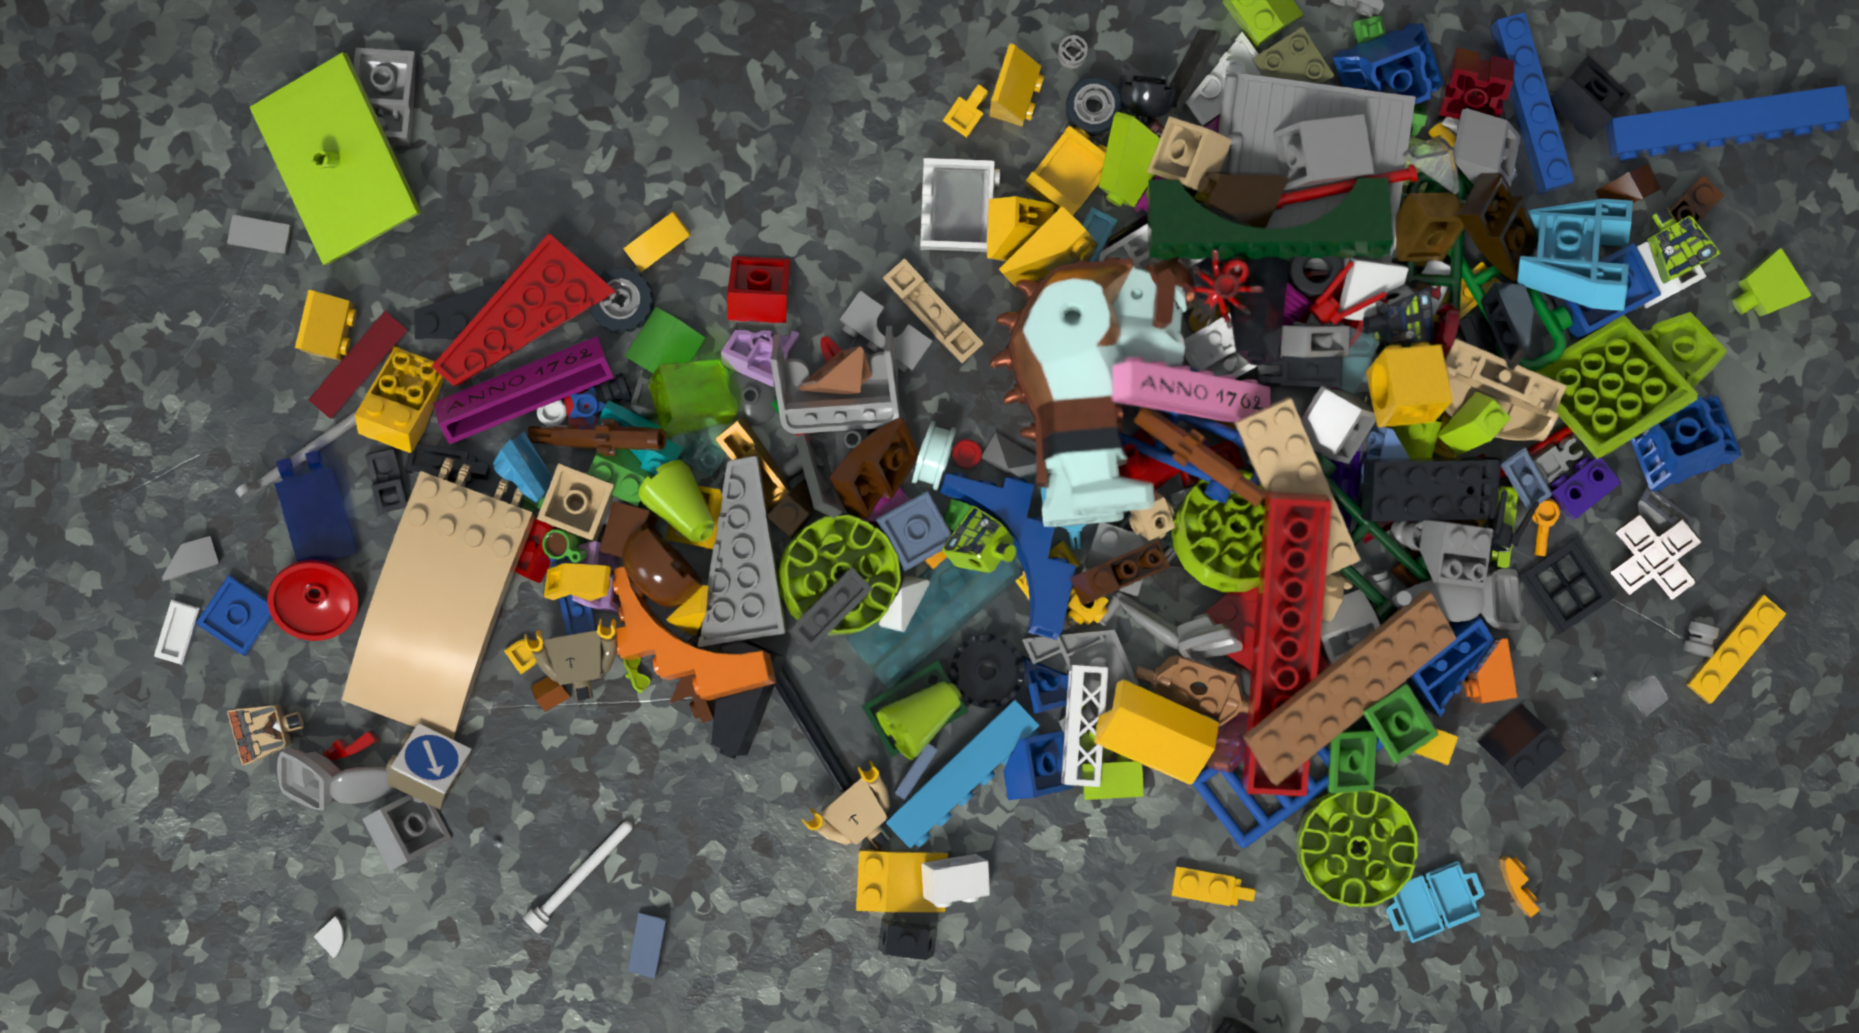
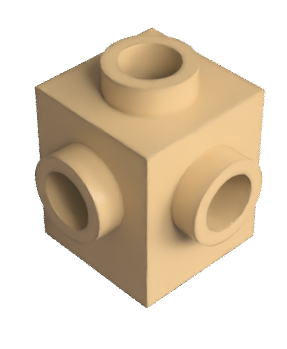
M1154 490V507L1130 511L1132 518L1129 519L1133 531L1149 541L1163 538L1168 531L1175 528L1172 519L1174 517L1172 506L1164 496Z

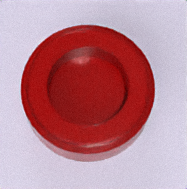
M963 439L957 442L952 451L955 464L963 469L975 467L980 462L982 456L980 446L971 439Z

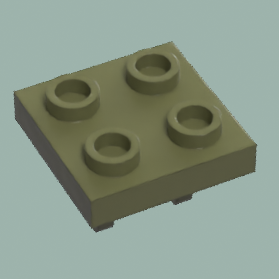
M1303 26L1252 59L1261 75L1266 77L1324 84L1334 78L1333 72Z

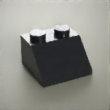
M1587 56L1550 96L1553 109L1558 114L1564 115L1580 134L1587 136L1591 140L1617 114L1631 94L1593 59Z
M1522 704L1477 741V744L1511 784L1520 789L1524 788L1567 751L1553 733Z

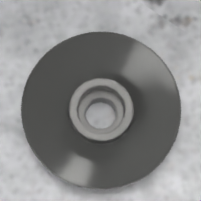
M737 371L725 382L722 389V404L728 416L735 422L743 417L749 426H758L770 420L776 413L771 404L777 398L775 386H769ZM747 391H754L756 393V398L753 401L745 399Z

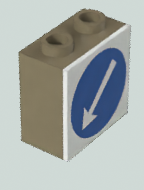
M418 723L412 734L407 733L403 738L399 748L401 751L398 756L394 754L386 767V771L389 772L387 784L440 810L465 770L471 748Z

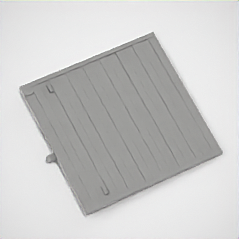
M1226 71L1217 133L1231 139L1232 142L1220 172H1261L1280 175L1273 132L1301 121L1365 114V121L1369 127L1370 151L1374 157V173L1368 176L1405 169L1416 97ZM1403 181L1389 184L1394 241L1396 214L1400 207ZM1317 186L1299 188V189H1294V190H1287V191H1284L1283 193H1288V192L1303 190V189L1312 188V187H1317ZM1350 192L1284 205L1279 210L1275 208L1266 228H1287L1313 221L1337 207ZM1209 206L1206 207L1211 213L1225 220L1240 224ZM1394 242L1389 256L1380 258L1353 256L1352 258L1391 263ZM1292 258L1285 260L1290 263ZM1319 258L1310 259L1305 265V269L1328 272L1327 264ZM1342 258L1344 267L1350 262L1351 258Z

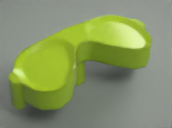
M641 658L631 661L623 659V664L628 672L625 674V677L630 678L633 688L638 693L645 691L651 681L649 677L637 671Z

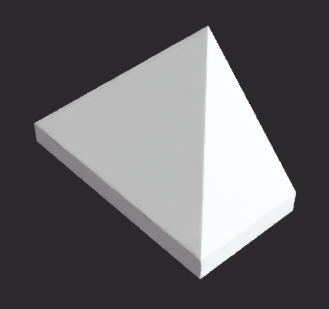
M904 575L889 610L878 624L883 628L905 632L930 582L926 579Z

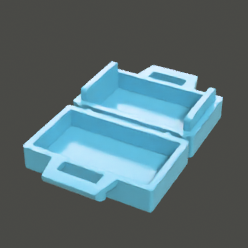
M1454 860L1425 872V877L1418 875L1411 878L1400 892L1392 897L1394 903L1386 908L1394 931L1406 930L1410 942L1415 943L1444 931V926L1449 929L1479 917L1480 913L1475 902L1485 894L1477 874H1464L1459 862ZM1471 878L1477 892L1474 896H1472L1466 881ZM1396 908L1403 923V925L1400 926L1398 925L1395 915L1392 911Z

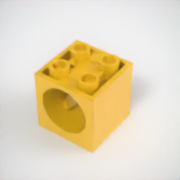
M1419 343L1409 348H1402L1400 345L1386 347L1366 371L1377 428L1434 423L1453 402L1441 345L1430 346L1429 343Z

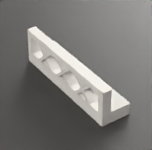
M1069 664L1061 783L1064 785L1100 787L1103 747L1096 744L1086 753L1079 745V738L1088 729L1095 736L1096 731L1092 728V725L1098 722L1099 715L1105 713L1108 667ZM1084 672L1101 673L1100 686L1092 693L1083 685ZM1084 691L1088 696L1082 701ZM1098 692H1099V702L1094 698V696H1095ZM1091 699L1098 707V715L1088 723L1081 715V709ZM1082 721L1086 726L1080 730V723ZM1079 750H1080V752H1081L1084 756L1081 757V758L1078 760V753H1079ZM1094 752H1095V762H1094V761L1091 759V757H1090V755L1093 754ZM1086 759L1094 767L1093 780L1077 779V767Z

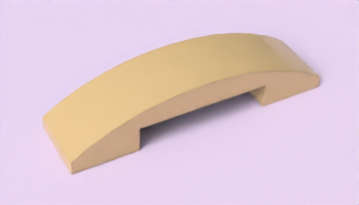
M905 258L883 277L884 281L904 304L962 364L984 345L977 335L929 287L922 276Z

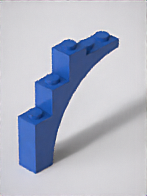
M946 473L939 493L971 506H976L999 521L1014 538L1012 545L1016 548V555L1023 566L1029 588L1030 618L1028 633L1057 640L1062 633L1072 588L1070 578L1075 575L1076 565L1069 564V561L1064 558H1048L1055 527H1044L1043 518L1041 517L1027 518L1034 485L1027 483V480L1024 478L1005 477L1001 487H997L992 481L980 480L978 482L968 479L962 473Z

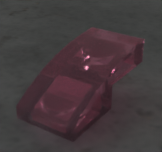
M1238 713L1237 716L1224 725L1217 737L1215 750L1207 762L1210 769L1232 773L1244 759V744L1246 740L1243 736L1247 731L1248 715Z

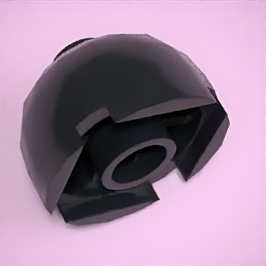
M1127 75L1120 76L1119 93L1122 106L1127 112L1136 115L1135 118L1140 122L1152 123L1153 117L1164 116L1174 106L1178 92L1177 82L1173 81L1171 87L1167 86L1166 79L1134 75L1133 81H1126Z

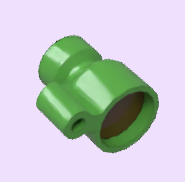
M555 529L548 532L543 538V550L552 559L569 557L572 562L577 563L585 561L588 557L587 551L578 547L579 544H584L582 536L564 529Z

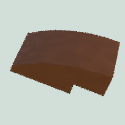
M899 417L869 435L844 458L830 476L848 514L867 519L881 497L892 500L917 462L919 450L904 418Z

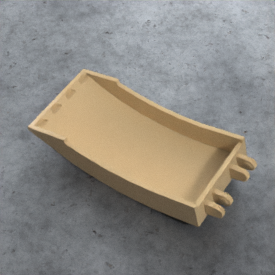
M446 457L438 477L422 471L419 473L371 600L342 701L416 727L418 723L454 740L475 687L474 684L502 603L536 517L532 512L520 508L524 494L518 488L515 490L511 504L502 501L509 487V481L504 478L501 479L494 498L464 487L471 470V466L467 464L460 468L455 484L447 481L453 468V459Z

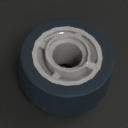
M1087 77L1077 82L1070 90L1066 101V115L1070 124L1074 128L1083 129L1088 135H1101L1109 131L1112 127L1114 115L1122 110L1120 93L1117 87L1109 80L1100 77ZM1089 100H1097L1101 104L1102 109L1096 113L1090 112L1086 107V103Z

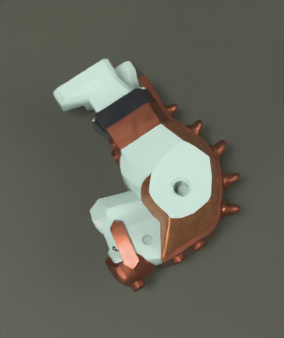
M1113 257L1097 262L1081 260L1073 264L1060 265L1050 271L1042 281L1039 280L1038 282L1029 279L1018 280L1015 285L1027 295L1026 300L1028 302L1022 311L1005 312L997 316V323L1010 328L1009 332L1011 335L1009 346H1005L1006 350L997 353L990 360V367H1008V371L1012 370L1016 383L1013 384L1014 389L1004 395L1003 404L1010 405L1019 402L1020 405L1026 404L1036 421L1031 423V426L1022 429L1020 435L1024 438L1032 439V442H1036L1037 487L1046 488V500L1042 507L1044 527L1116 522L1123 520V511L1153 508L1154 495L1152 483L1118 477L1117 467L1126 464L1127 457L1118 433L1122 432L1121 403L1112 401L1113 365L1125 362L1127 357H1141L1145 363L1160 361L1166 362L1167 367L1171 368L1182 366L1185 354L1184 339L1180 333L1182 314L1187 311V305L1195 303V292L1187 291L1188 287L1194 286L1193 276L1188 265L1183 263L1181 258H1172L1147 263L1144 269L1134 267L1132 258L1121 259Z

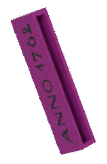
M598 336L435 401L433 404L438 424L448 443L452 444L610 380L614 376L608 357Z

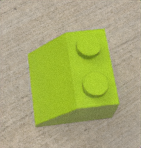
M1294 0L1222 1L1255 49L1304 16Z

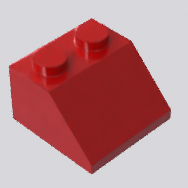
M732 256L727 290V320L786 323L791 259Z

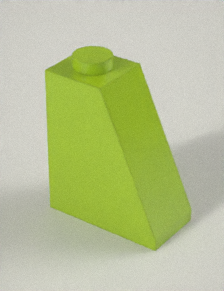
M1116 112L1113 117L1099 187L1107 193L1106 199L1116 206L1121 207L1122 204L1135 207L1148 186V180H1152L1154 176L1148 173L1147 170L1160 138L1134 116L1121 112Z

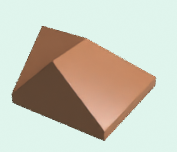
M858 346L841 350L798 387L801 391L860 393L861 385L872 377L863 348Z

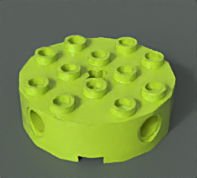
M1239 470L1248 480L1253 475L1247 471ZM1200 480L1177 506L1173 522L1175 528L1172 529V539L1178 558L1184 569L1201 584L1221 592H1247L1258 587L1265 497L1262 503L1255 507L1237 493L1231 492L1227 502L1221 503L1205 494L1209 482Z
M841 515L835 518L824 517L799 530L783 549L777 570L780 594L790 614L798 620L838 580L834 577L836 572L844 574L848 569L853 568L872 590L827 635L853 634L880 621L889 610L901 581L898 556L888 537L868 522L850 515Z
M1373 790L1328 793L1319 797L1303 815L1296 834L1297 861L1306 880L1329 900L1350 907L1376 906L1396 896L1411 879L1416 866L1418 838L1408 813L1390 796ZM1354 840L1362 842L1359 846L1361 849L1359 853L1351 851Z

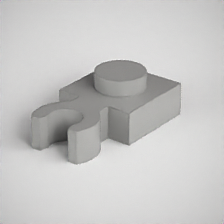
M1571 436L1563 438L1558 448L1550 443L1531 457L1547 485L1569 470L1565 463L1566 461L1577 460L1583 455V451L1578 448L1569 452L1570 445L1576 442L1575 438Z

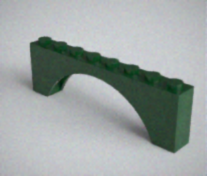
M1358 178L1348 196L1327 214L1298 226L1274 229L1236 224L1211 213L1188 194L1179 180H1148L1146 203L1149 258L1169 260L1172 258L1188 257L1189 259L1197 260L1203 257H1213L1212 251L1214 250L1218 251L1220 259H1231L1233 257H1249L1251 259L1279 257L1289 259L1296 256H1308L1313 259L1324 256H1339L1340 258L1369 256L1371 258H1380L1390 255L1394 242L1388 178Z

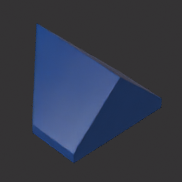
M1021 655L1024 662L1025 677L1033 713L1066 706L1068 675L1039 662L1032 664L1030 658Z

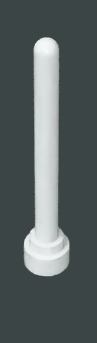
M624 821L541 908L531 909L523 917L525 922L540 934L548 926L549 915L633 829L632 823Z

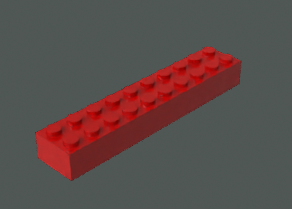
M1266 492L1246 734L1317 677L1332 501L1327 495ZM1246 742L1242 784L1247 794L1307 796L1310 758L1279 784L1275 785L1270 782Z

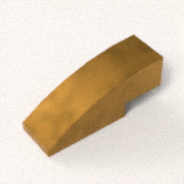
M743 417L739 418L715 438L732 460L759 456L767 510H770L791 491L773 458Z

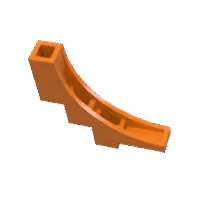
M624 566L614 569L615 578L612 579V585L616 595H619L621 606L618 607L620 620L623 624L625 623L624 627L615 629L617 655H620V658L631 661L655 654L653 666L656 674L660 675V678L670 681L695 674L696 677L693 678L694 690L697 695H700V698L708 701L776 683L770 654L764 651L741 655L716 654L700 650L683 642L664 627L652 613L644 597H640L632 589L630 584L633 581L627 574Z

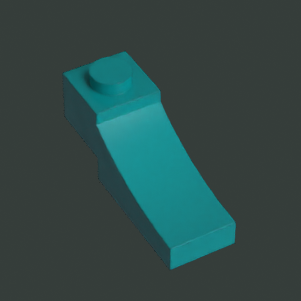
M610 400L606 403L597 424L601 425V419H615V422H620L621 426L661 428V426L640 417ZM667 439L663 450H631V452L642 463L640 468L657 475L658 471L656 469L665 463L678 460L684 447Z

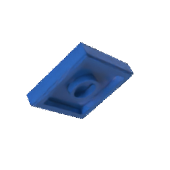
M228 575L195 624L246 657L272 620V616L268 608V599L234 576Z

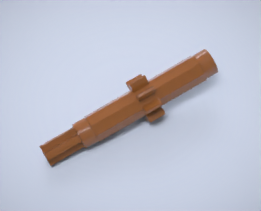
M1143 407L1140 410L1134 423L1175 452L1172 456L1173 460L1183 467L1190 462L1220 485L1236 492L1255 507L1262 503L1266 492L1244 477V474L1229 462L1202 443L1205 440L1203 435L1194 429L1189 434L1152 408Z

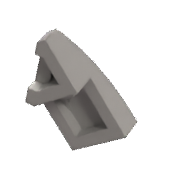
M211 536L181 544L162 575V582L217 566L219 562Z

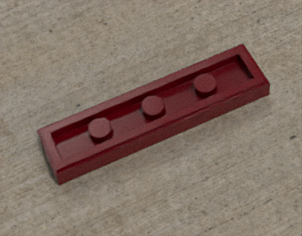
M384 311L308 400L333 420L409 330L387 311Z

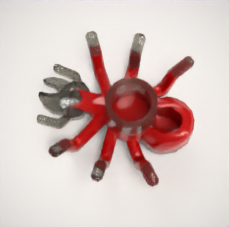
M1214 249L1212 251V265L1215 274L1213 280L1197 266L1192 267V270L1210 284L1212 288L1184 286L1182 291L1208 293V298L1193 299L1186 309L1190 310L1197 303L1198 305L1194 307L1192 312L1193 317L1195 318L1198 314L1202 313L1199 322H1203L1211 314L1210 319L1206 323V326L1209 327L1215 319V304L1219 302L1222 316L1227 328L1230 329L1233 325L1228 315L1224 298L1228 299L1246 315H1250L1251 310L1233 296L1237 292H1263V287L1239 286L1240 283L1247 279L1249 273L1248 265L1240 259H1231L1226 262L1220 273L1218 251Z

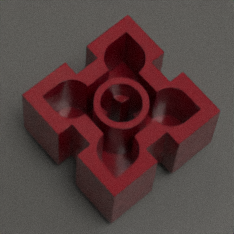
M1457 47L1450 65V75L1446 76L1440 93L1439 115L1460 120L1462 109H1471L1500 118L1503 111V100H1507L1514 82V60L1491 55L1490 61L1480 59L1479 52Z

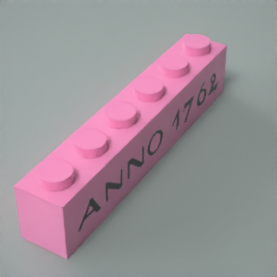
M1127 357L1125 362L1113 365L1112 401L1234 423L1238 419L1269 406L1270 387L1259 385L1258 380L1246 379L1238 381L1236 376L1233 375L1217 377L1213 376L1212 371L1192 372L1190 367L1187 366L1171 368L1167 367L1166 362L1155 361L1145 363L1141 357Z

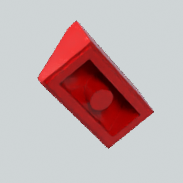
M536 517L514 572L534 582L541 583L551 564L549 557L543 550V538L551 530L561 528L540 521Z

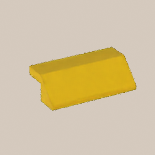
M1122 680L1117 682L1112 710L1098 716L1094 743L1190 785L1194 783L1215 750L1219 722L1131 682Z

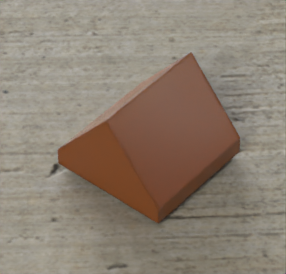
M549 677L531 686L535 700L544 712L571 698L564 685H559L558 682L552 681Z

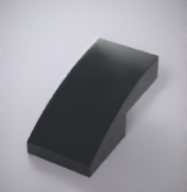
M391 447L366 453L365 458L372 480L371 488L378 513L406 508L408 502L396 448Z

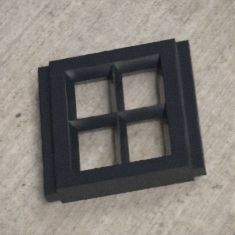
M1578 537L1569 541L1518 576L1557 635L1566 631L1617 596ZM1568 555L1571 556L1581 571V574L1569 582L1556 564ZM1552 567L1563 586L1551 594L1538 577L1539 574ZM1584 578L1597 595V597L1585 605L1572 588L1573 585ZM1566 590L1579 608L1567 617L1564 616L1554 601L1555 597Z

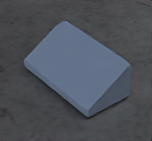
M1519 444L1515 445L1501 461V467L1528 511L1535 501H1538L1540 504L1553 494L1526 448Z
M638 913L627 971L656 978L668 920L667 917Z

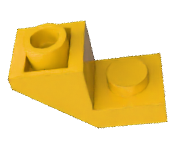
M563 563L547 569L544 597L556 600L573 595L592 601L607 596L611 583L609 579L611 567Z

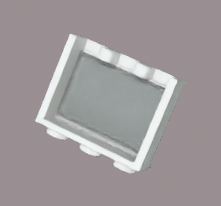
M924 158L920 250L987 252L989 199H995L993 198V187H999L1000 169H994V161Z

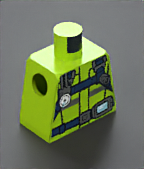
M1668 207L1652 216L1660 232L1648 238L1647 241L1663 284L1720 254L1718 248L1691 216L1676 223Z
M976 506L971 507L941 549L954 566L987 573L993 572L1001 560L1010 562L1016 555V548L1012 545L1014 538L999 521Z

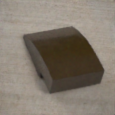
M1481 173L1458 215L1469 236L1484 256L1506 277L1517 281L1520 256L1530 257L1538 242V236L1522 196H1511L1503 174Z

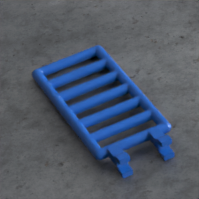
M1377 737L1376 752L1384 747L1379 737ZM1243 739L1202 769L1193 786L1241 848H1246L1326 790L1328 773L1317 782L1309 773L1307 796H1296L1292 799L1287 795H1275L1282 807L1268 817L1253 795L1247 794L1242 781L1229 765L1241 755H1245L1246 740ZM1325 745L1317 754L1328 767L1329 749ZM1218 772L1223 775L1259 823L1246 834L1240 829L1206 783Z

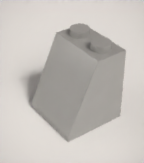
M1365 114L1301 121L1273 132L1280 175L1290 178L1284 191L1341 182L1374 173V157L1370 151L1369 127L1365 121Z

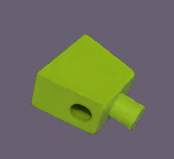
M1780 248L1767 255L1739 280V286L1744 293L1733 299L1732 302L1735 309L1741 315L1754 308L1761 317L1811 296V293L1783 249Z

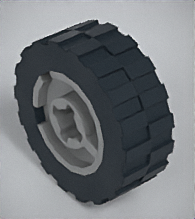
M613 267L611 270L603 271V274L599 277L617 293L589 308L593 318L608 331L623 334V332L631 333L637 328L640 329L644 326L645 321L649 319L650 313L654 309V294L650 284L640 273L627 267ZM619 295H624L627 298L624 306L616 304V298Z

